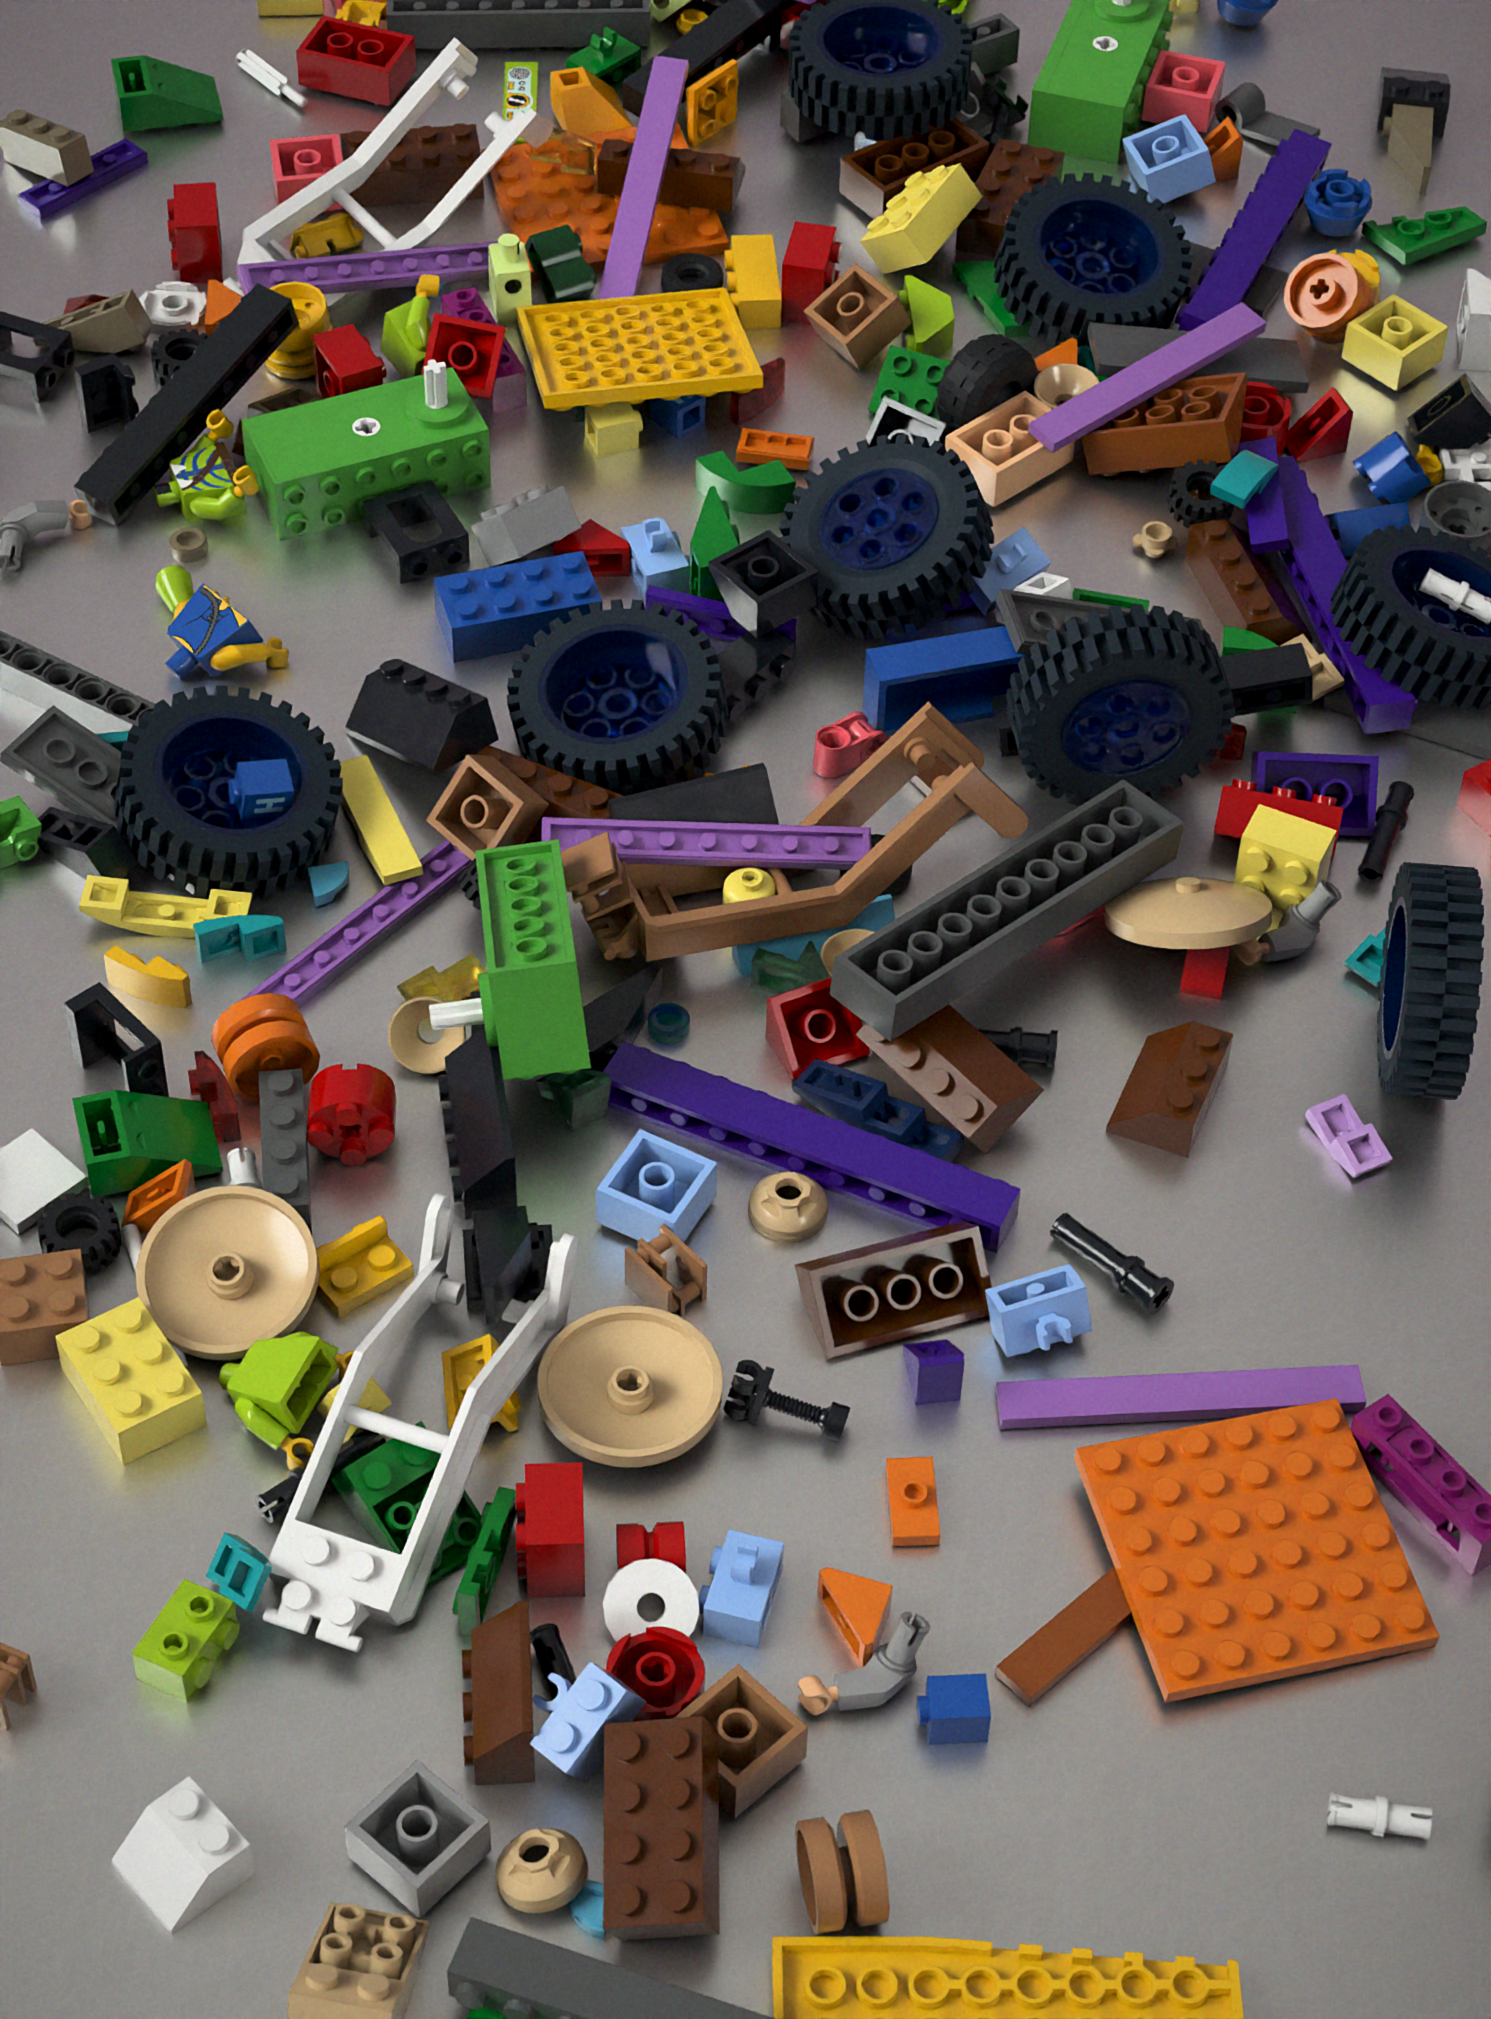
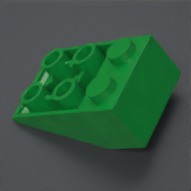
M145 55L111 59L114 89L123 132H140L151 128H173L185 124H207L213 121L224 120L214 77Z
M711 486L708 489L690 542V595L725 602L710 572L709 561L739 546L740 537L737 526L731 525L729 522L728 504L726 500H720L715 486Z
M121 1090L72 1098L92 1198L96 1195L105 1196L134 1190L184 1159L192 1163L194 1177L223 1172L207 1102Z
M422 1421L415 1424L426 1429ZM392 1438L343 1468L331 1480L355 1519L382 1549L401 1555L441 1454ZM465 1489L427 1585L467 1561L473 1543L476 1544L480 1535L481 1515Z

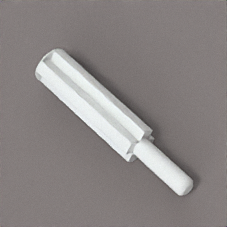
M245 48L239 52L236 62L246 72L279 97L286 95L301 108L307 106L308 100L289 86L292 81L252 50Z

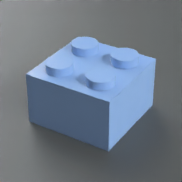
M1186 114L1122 139L1129 170L1139 187L1149 192L1147 196L1149 203L1157 198L1163 204H1166L1175 198L1192 191H1198L1216 182L1209 149Z
M639 1129L596 1188V1222L637 1241L643 1238L647 1243L659 1235V1226L665 1224L684 1242L717 1196V1162Z

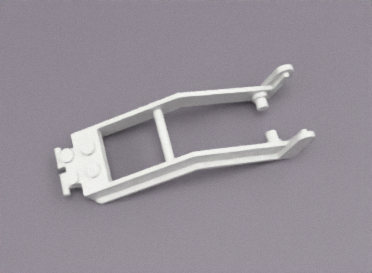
M454 37L351 157L244 229L243 245L237 263L248 264L295 259L278 242L336 202L385 247L382 251L422 248L519 137L532 147L538 148L549 138L553 127L531 108L526 114L520 110L512 120H505L496 111L491 113L484 125L494 133L493 142L426 219L399 239H396L349 194L366 181L443 91H449L458 100L467 93L469 86L462 78L467 75L471 77L476 73L477 68L475 66L478 62V57ZM231 277L224 281L223 285L240 296H244L239 281L235 282ZM360 291L323 294L326 298L329 313Z
M436 1193L433 1196L425 1218L418 1276L354 1350L268 1559L272 1565L269 1577L274 1584L284 1587L279 1609L267 1607L263 1615V1621L305 1635L313 1618L320 1620L315 1634L316 1639L359 1652L363 1639L353 1634L368 1616L397 1626L414 1618L491 1421L567 1321L578 1249V1236L564 1233L559 1242L554 1241L552 1243L545 1287L535 1301L529 1300L527 1303L512 1299L503 1312L502 1319L504 1321L517 1325L469 1385L451 1432L447 1436L358 1407L369 1379L432 1303L438 1304L440 1301L459 1305L463 1298L465 1284L448 1279L446 1273L454 1210L450 1209L449 1196ZM350 1424L441 1454L401 1555L310 1525Z

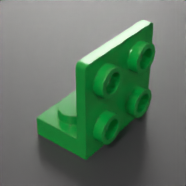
M890 345L868 406L869 413L876 415L885 396L939 420L936 407L937 388L943 377V372L951 361Z

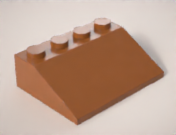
M1247 372L1183 378L1082 436L1081 439L1089 475L1102 474L1103 476H1114L1125 471L1137 470L1139 473H1149L1158 468L1172 467L1176 469L1180 466L1184 468L1186 462L1191 461L1194 465L1199 459H1203L1204 464H1209L1210 460L1215 461L1216 467L1227 464L1234 458L1240 445L1248 381Z

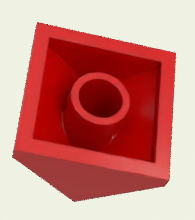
M434 313L422 374H424V366L428 365V360L435 359L437 363L444 362L446 368H454L472 400H492L506 327Z
M832 976L767 998L765 1038L792 1080L797 1079L815 1058L838 1065L870 1054L869 1047L855 1035L862 1028L861 1019L829 995Z

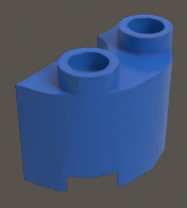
M1397 431L1387 435L1353 461L1354 466L1365 479L1369 476L1372 479V482L1367 486L1380 503L1385 499L1390 504L1407 502L1432 483Z

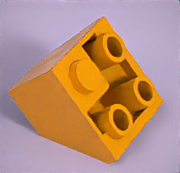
M734 59L728 61L685 88V121L688 145L691 147H695L737 118L738 61Z
M584 67L550 72L551 107L565 136L580 137L591 135L598 131L609 132L633 127L615 89Z

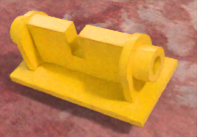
M339 212L331 215L326 220L314 224L307 222L294 231L291 235L289 250H295L298 259L323 257L330 255L328 242H331L335 251L339 252L358 246L359 242L364 240V236L360 227L354 228L355 219L349 213Z

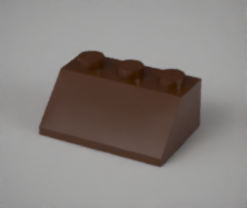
M1191 1021L1147 1036L1107 1124L1106 1131L1188 1158L1227 1069L1233 1034Z
M529 1601L517 1602L472 1629L471 1650H462L463 1680L472 1679V1692L463 1693L464 1723L473 1722V1736L463 1737L464 1766H474L475 1785L535 1782L534 1747L529 1744L534 1738Z

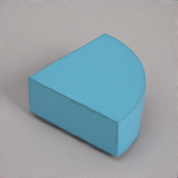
M348 861L308 868V878L315 907L334 900V895L347 886L349 882Z
M586 1879L581 1891L574 1899L568 1902V1908L573 1919L581 1929L595 1938L604 1940L607 1931L603 1929V1883Z

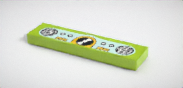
M505 62L503 118L505 120H512L520 110L526 114L530 108L537 113L538 62ZM519 137L513 145L527 142Z

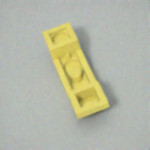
M87 875L79 909L81 912L97 920L126 930L163 937L195 938L194 923L221 917L249 915L252 893L211 889L209 899L130 891L129 879Z

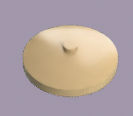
M1204 877L1163 878L1137 883L1106 903L1104 906L1105 925L1116 936L1141 945L1167 949L1218 948L1243 943L1265 933L1272 924V903L1268 896L1261 891L1236 882Z
M229 1185L213 1187L182 1199L167 1210L153 1225L139 1252L136 1265V1288L138 1297L170 1344L187 1354L204 1359H241L245 1357L255 1341L288 1336L303 1320L317 1291L320 1270L319 1257L315 1242L305 1221L290 1204L280 1197L262 1189L249 1186Z
M626 1305L608 1307L576 1319L561 1330L551 1341L541 1359L537 1377L540 1411L554 1436L563 1445L581 1457L614 1467L651 1466L674 1459L687 1452L709 1432L716 1421L722 1403V1368L717 1353L709 1340L695 1326L683 1318L670 1312L647 1306Z

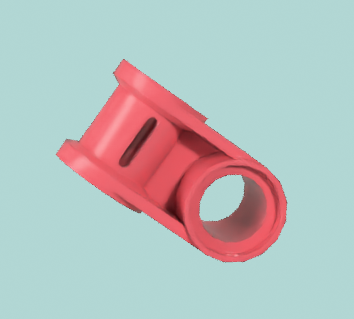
M860 711L852 712L845 718L831 725L824 726L817 731L813 769L818 775L825 778L841 777L845 773L861 766L889 737L883 731H876L868 723V718Z

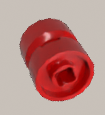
M683 1521L657 1522L652 1532H647L646 1528L643 1525H638V1523L616 1524L617 1572L635 1560L657 1558L674 1563L686 1573Z

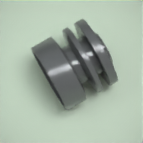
M1464 480L1447 481L1436 485L1426 494L1418 529L1420 526L1430 528L1434 536L1437 535L1439 530L1449 533V539L1457 542L1458 538H1462L1469 542L1467 547L1476 552L1478 547L1487 551L1488 553L1485 557L1490 560L1491 491L1479 484Z

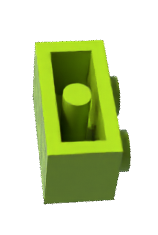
M184 1578L132 1652L136 1678L187 1702L197 1687L202 1688L207 1683L212 1674L214 1662L223 1649L228 1650L237 1638L239 1623H237L235 1603Z

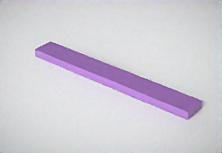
M654 56L597 299L636 296L689 70L688 60Z
M498 241L239 264L236 273L244 295H247L257 283L267 288L288 282L309 283L320 289L322 294L416 286L420 276L423 274L438 275L439 283L489 279L488 246L492 243H498Z
M1241 302L1031 421L1028 432L1054 453L1265 332L1267 322Z
M542 817L541 841L559 839L560 852L608 831L611 843L614 842L617 847L618 859L620 862L626 861L627 864L850 870L872 849L871 827Z
M446 839L420 859L423 875L388 884L241 1000L253 995L274 993L286 995L301 1008L458 884L459 877L472 861Z
M1358 1365L996 1382L995 1388L1000 1429L1235 1418L1335 1398L1338 1399L1343 1412H1360L1366 1406V1397Z

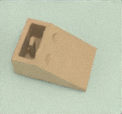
M331 1902L289 1991L287 2019H404L430 1929V1921L412 1918L403 1913L390 1914L365 1909L356 1904Z

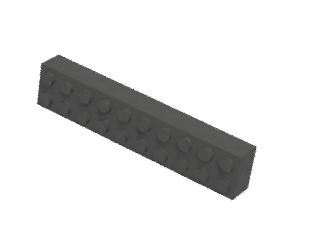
M1123 779L834 957L829 995L891 1042L1175 860L1184 821Z

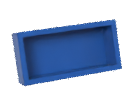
M583 551L434 578L435 612L453 663L520 651L526 644L536 648L533 636L540 629L550 635L552 632L549 623L559 617L563 624L570 622L569 611L578 608L581 615L584 616L591 613L589 604L600 602L601 610L603 611V601Z
M1005 625L866 649L862 707L870 725L876 731H883L887 736H892L928 701L952 724L993 718L991 696L1007 694V689H1012L1010 684L1012 673H1020L1018 668L1019 661L1023 656L1031 658V656L1016 654Z

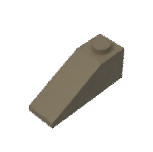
M1393 104L1391 117H1385L1382 137H1388L1387 151L1419 195H1426L1431 170L1434 108Z
M133 289L42 323L71 332L72 344L75 350L114 354L125 349L135 351L144 346L154 326ZM33 338L36 346L50 347L46 342Z

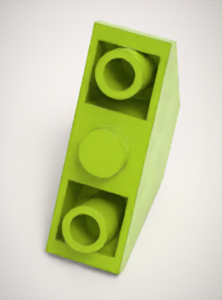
M912 275L905 276L904 290H898L897 294L912 321L902 331V334H908L905 335V349L938 358L953 347L955 317L951 296Z

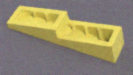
M364 755L340 762L341 772L339 778H343L340 804L358 831L359 844L383 884L388 885L423 875L422 864L368 756Z

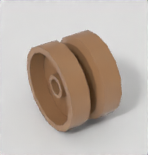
M868 1809L843 1813L837 1824V1840L833 1828L824 1817L801 1820L796 1823L795 1840L799 1877L807 1916L815 1935L841 1931L847 1920V1904L851 1916L860 1927L883 1924L889 1920V1891L885 1860L874 1818Z

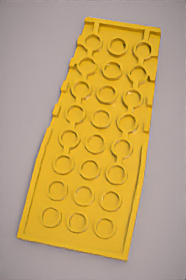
M927 1936L772 1937L773 2018L1244 2019L1238 1962L1228 1959L1227 1965L1224 1966L1195 1963V1957L1177 1955L1175 1962L1143 1959L1144 1953L1125 1952L1124 1958L1092 1956V1949L1072 1948L1071 1954L1042 1952V1945L1019 1944L1018 1950L992 1948V1941Z

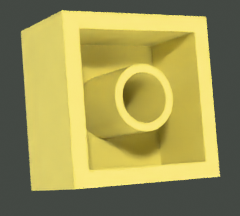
M1392 294L1347 324L1341 358L1397 391L1442 361L1449 327L1397 295Z
M1259 804L1242 834L1234 882L1261 891L1268 896L1273 907L1284 911L1290 905L1301 904L1313 892L1321 880H1325V882L1327 880L1337 830Z

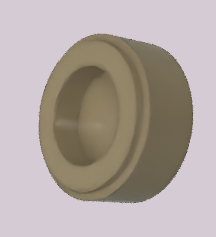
M191 527L182 528L170 536V552L177 561L184 563L196 562L203 559L208 553L207 536L199 529Z

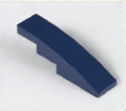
M815 1058L792 1084V1089L796 1094L830 1118L842 1120L848 1125L872 1134L882 1135L891 1141L912 1149L922 1150L931 1156L951 1163L965 1147L962 1133L927 1121L924 1108L889 1096L885 1082Z

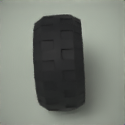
M1001 334L979 336L976 340L968 342L961 351L956 353L951 363L947 365L943 372V377L938 384L936 407L939 420L955 429H959L1025 390L1034 396V383L1038 371L1032 354L1017 342Z

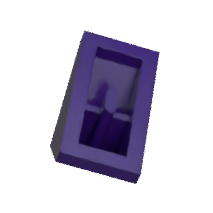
M947 1339L902 1344L915 1405L960 1400L965 1363L964 1353Z

